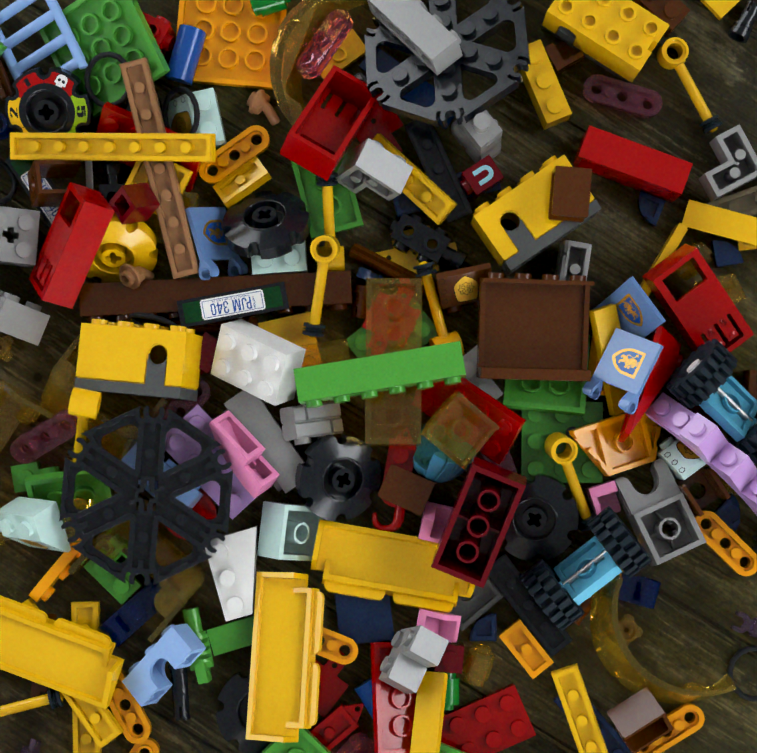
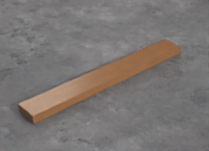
M145 57L119 64L136 132L166 133L148 58ZM144 161L150 188L160 203L156 212L173 279L199 273V262L174 162Z

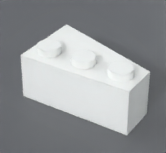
M258 525L224 535V541L217 537L212 538L210 543L212 547L217 549L216 553H211L205 547L206 553L212 556L208 561L225 621L244 617L254 612Z

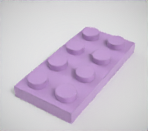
M197 403L182 418L214 439L209 426L210 421L213 419ZM172 428L167 432L165 450L179 465L197 457L201 453V445L180 429ZM216 446L211 452L214 454L220 449ZM223 455L218 456V463L225 465L227 462ZM228 468L226 470L221 471L222 474L229 473L232 470L231 468ZM234 473L229 514L232 520L255 499L244 488ZM209 481L201 485V488L219 505L220 485L216 481Z

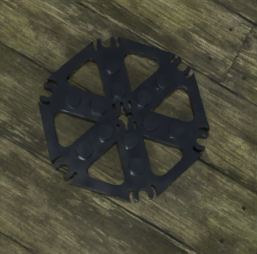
M429 0V13L431 15H438L448 31L452 29L458 34L461 39L459 45L463 54L462 57L438 76L376 17H373L374 25L378 28H367L368 36L364 34L367 88L371 96L375 97L378 94H382L377 98V102L380 107H383V110L439 127V118L442 125L447 127V120L452 116L456 117L458 125H461L463 122L461 114L465 113L466 123L469 122L476 114L485 111L519 87L518 83H522L523 78L520 73H516L518 70L527 72L529 70L528 64L531 65L524 6H522L520 1L510 5L515 0H490L487 5L459 23L457 0ZM513 23L515 25L516 47L512 51L506 52L481 44L508 24ZM383 45L412 54V56L386 73H381L377 69V48ZM462 70L497 80V83L475 99H465ZM434 76L435 102L433 105L423 107L401 99V97Z
M141 406L82 433L90 440L87 443L83 438L78 437L76 439L83 446L82 452L75 453L69 449L68 454L77 460L74 462L65 456L59 522L64 518L71 517V521L63 523L61 528L65 529L71 526L75 529V535L68 538V542H74L78 538L82 540L77 545L71 546L122 582L126 583L125 577L128 571L131 573L129 576L130 584H134L135 575L142 574L145 577L144 583L148 586L151 573L154 575L153 585L211 558L212 556L203 550L205 547L211 553L217 552V549L212 547L210 541L215 537L222 541L225 540L222 533L216 532L217 529H221L228 534L233 470L222 474L221 470L230 468L231 462L225 465L218 463V456L225 453L224 449H220L214 454L211 452L212 449L221 444L168 408L169 414L165 420L163 419L165 415L164 407H160L159 415L153 418L149 415V406H145L143 411L144 417L141 418ZM129 424L136 426L138 429L135 469L105 450L101 444V440L105 435ZM170 429H180L201 445V453L197 457L163 472L166 435ZM80 471H87L118 494L84 510H80L74 505L76 475ZM139 479H141L140 488L138 487ZM147 480H149L150 492L155 493V498L149 500L147 510H145L144 498L139 497V492H144L145 487H147ZM155 481H158L157 489H155ZM209 481H216L220 485L218 515L214 519H206L175 497ZM137 502H139L138 510H136ZM154 503H156V511H153ZM130 519L127 559L124 562L118 563L96 549L93 545V538L95 535ZM159 521L192 543L193 551L190 555L167 566L157 563L156 550Z

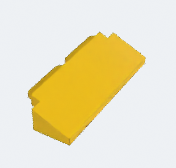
M319 519L311 570L324 572L322 584H324V588L328 592L380 601L385 595L393 596L394 603L398 605L450 613L453 607L457 605L458 596L471 598L475 589L474 584L431 567L438 543L418 539L416 536Z
M257 572L246 740L282 743L298 742L299 728L311 729V726L317 723L320 666L318 663H315L316 654L322 649L325 597L320 592V589L308 588L309 574L295 572Z
M0 595V669L107 709L125 660L112 655L116 643L112 642L111 638L104 633L63 618H58L55 621L48 618V615L42 610Z

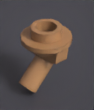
M263 89L257 92L253 91L247 100L248 112L258 115L263 111L272 126L278 124L280 118L269 103L271 96L266 94Z
M123 264L119 269V278L124 286L136 289L143 280H153L154 273L140 266L134 267L129 264Z

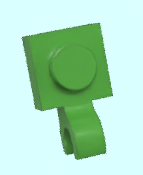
M40 461L10 466L15 493L26 491L25 476L60 472L59 466L41 469Z

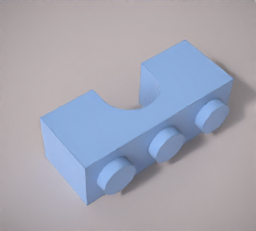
M187 623L171 624L162 631V637L159 641L145 650V656L142 660L129 668V674L122 682L141 707L157 703L173 685L165 673L167 661L174 669L189 667L206 649L205 645Z

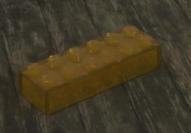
M366 278V357L423 347L422 278ZM417 386L406 387V392L390 395L388 390L378 392V397L365 399V444L367 446H422V390H417Z

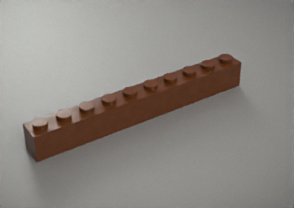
M351 271L327 272L323 307H331V311H345L347 306L353 305ZM316 272L210 277V280L206 281L200 278L142 281L136 289L126 287L122 282L85 283L79 292L80 317L88 318V323H91L92 319L104 320L106 317H115V321L118 322L128 321L130 313L144 312L157 316L169 314V319L179 318L176 301L283 281L285 282L290 309L277 311V313H293V308H304V312H311Z

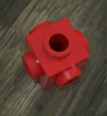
M143 12L163 56H165L166 52L173 48L176 40V34L171 27V22L162 16L157 15L155 18Z

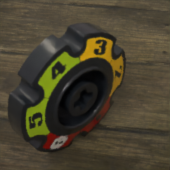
M53 66L47 74L43 72L41 67H37L22 74L14 81L12 87L16 90V95L6 97L5 114L9 127L18 128L20 132L85 133L83 125L89 126L93 122V101L90 99L89 93H82L79 90L81 80L70 71ZM48 106L49 109H53L54 113L51 115L49 111L45 110V107Z

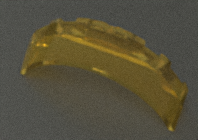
M302 0L289 11L278 29V36L274 39L271 49L270 77L276 101L292 126L305 109L301 89L302 70L313 41L334 18L352 8L368 4L367 0Z
M621 573L593 594L590 611V631L593 644L605 668L624 687L634 693L648 687L658 702L676 704L697 702L736 690L737 687L728 674H725L717 683L710 687H703L694 682L677 687L649 673L633 657L620 630L618 598L623 581Z

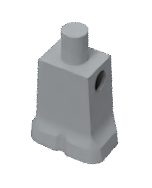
M487 110L476 114L467 123L463 114L461 125H458L457 120L451 124L452 135L461 146L465 147L466 153L475 163L488 155L493 159L501 153L503 130L498 125V121L493 119Z

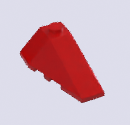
M663 326L656 328L647 338V340L661 344L664 347L639 396L635 413L632 415L625 413L618 439L619 442L623 443L673 371L681 365L683 357L679 354L681 344Z

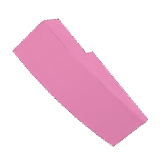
M229 410L211 420L209 426L214 439L221 444L218 446L219 449L225 450V453L222 454L227 463L231 462V470H233L235 476L250 495L256 498L271 488L280 474L262 456L265 451L263 445Z

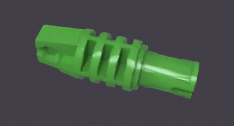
M199 607L187 608L182 610L184 621L206 647L201 655L191 664L190 670H195L198 684L208 683L212 680L210 667H214L208 633L206 630H203Z

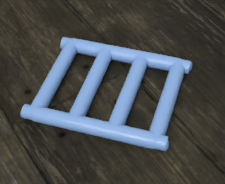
M16 0L1 10L0 25L36 0ZM45 0L50 10L7 39L0 28V42L7 46L2 56L14 81L24 71L66 44L73 58L60 66V68L73 72L78 68L82 70L88 67L85 56L57 0ZM55 20L61 35L17 63L11 49Z

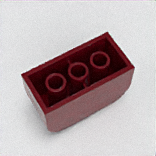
M474 456L441 535L431 567L484 588L525 490L527 477Z

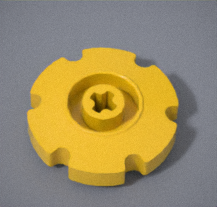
M114 212L87 277H99L102 279V283L121 282L119 269L123 264H129L134 267L140 266L153 271L158 257L155 233L144 222L122 225Z

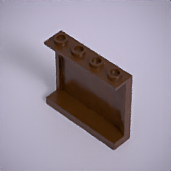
M488 272V278H480L476 377L481 379L591 381V370H587L590 286H594V281H586V276L570 275L569 281L559 280V275L542 274V280L532 279V274L515 273V279L504 278V273Z

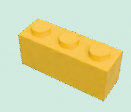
M539 39L529 44L531 65L528 64V72L519 70V73L522 75L523 82L542 127L546 130L569 120L572 112L542 41Z

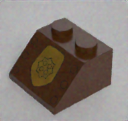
M490 263L437 273L434 282L441 309L447 310V314L463 311L462 306L473 304L474 309L479 308L480 278H488V272H492Z

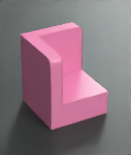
M609 480L585 488L592 510L596 516L608 506L615 513L621 511L616 495L618 489L615 480Z
M427 501L421 519L418 539L439 543L453 507Z
M419 608L416 626L422 625L449 640V642L456 643L461 616Z

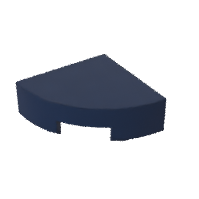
M640 191L638 195L639 212L648 224L655 227L666 201Z
M721 240L711 241L715 268L743 263L740 252L732 244Z
M363 267L358 269L356 275L357 280L382 288L385 280L383 276L374 274L371 270Z
M730 494L731 497L725 499L714 513L735 532L740 523V505L736 497Z
M496 613L484 615L475 622L470 631L469 641H497Z

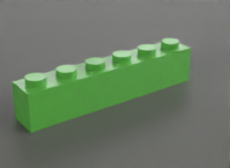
M460 341L293 369L298 402L301 405L306 404V408L323 406L322 401L334 400V404L351 401L350 397L361 395L362 399L378 397V392L388 390L390 395L406 392V387L417 386V390L433 388V383L444 381L445 385H454L461 383V378H466Z

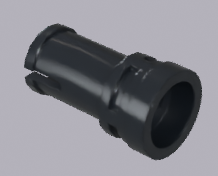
M747 1L738 20H735L732 27H730L728 36L740 43L748 41L752 32V26L757 18L756 2Z

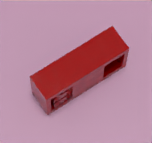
M333 65L288 132L279 154L328 181L371 113L380 94L372 97L367 88V83ZM330 93L333 94L325 108H321ZM343 101L347 102L339 116L336 117L335 114ZM357 109L361 110L354 123L350 125L349 122Z
M589 126L581 139L572 166L592 169L593 174L672 203L682 195L693 163Z
M73 182L69 183L36 260V265L33 267L29 277L42 301L73 309L115 212L100 191Z
M684 244L642 276L692 351H696L702 344L705 345L704 340L700 336L702 333L707 341L716 339L729 352H732L754 335L697 247ZM690 260L703 281L678 300H675L662 280ZM714 324L718 326L724 335L722 338L713 326Z

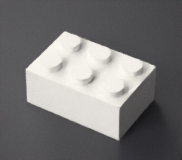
M243 319L221 324L210 374L276 406L294 399L296 383L293 369L302 368L306 349Z

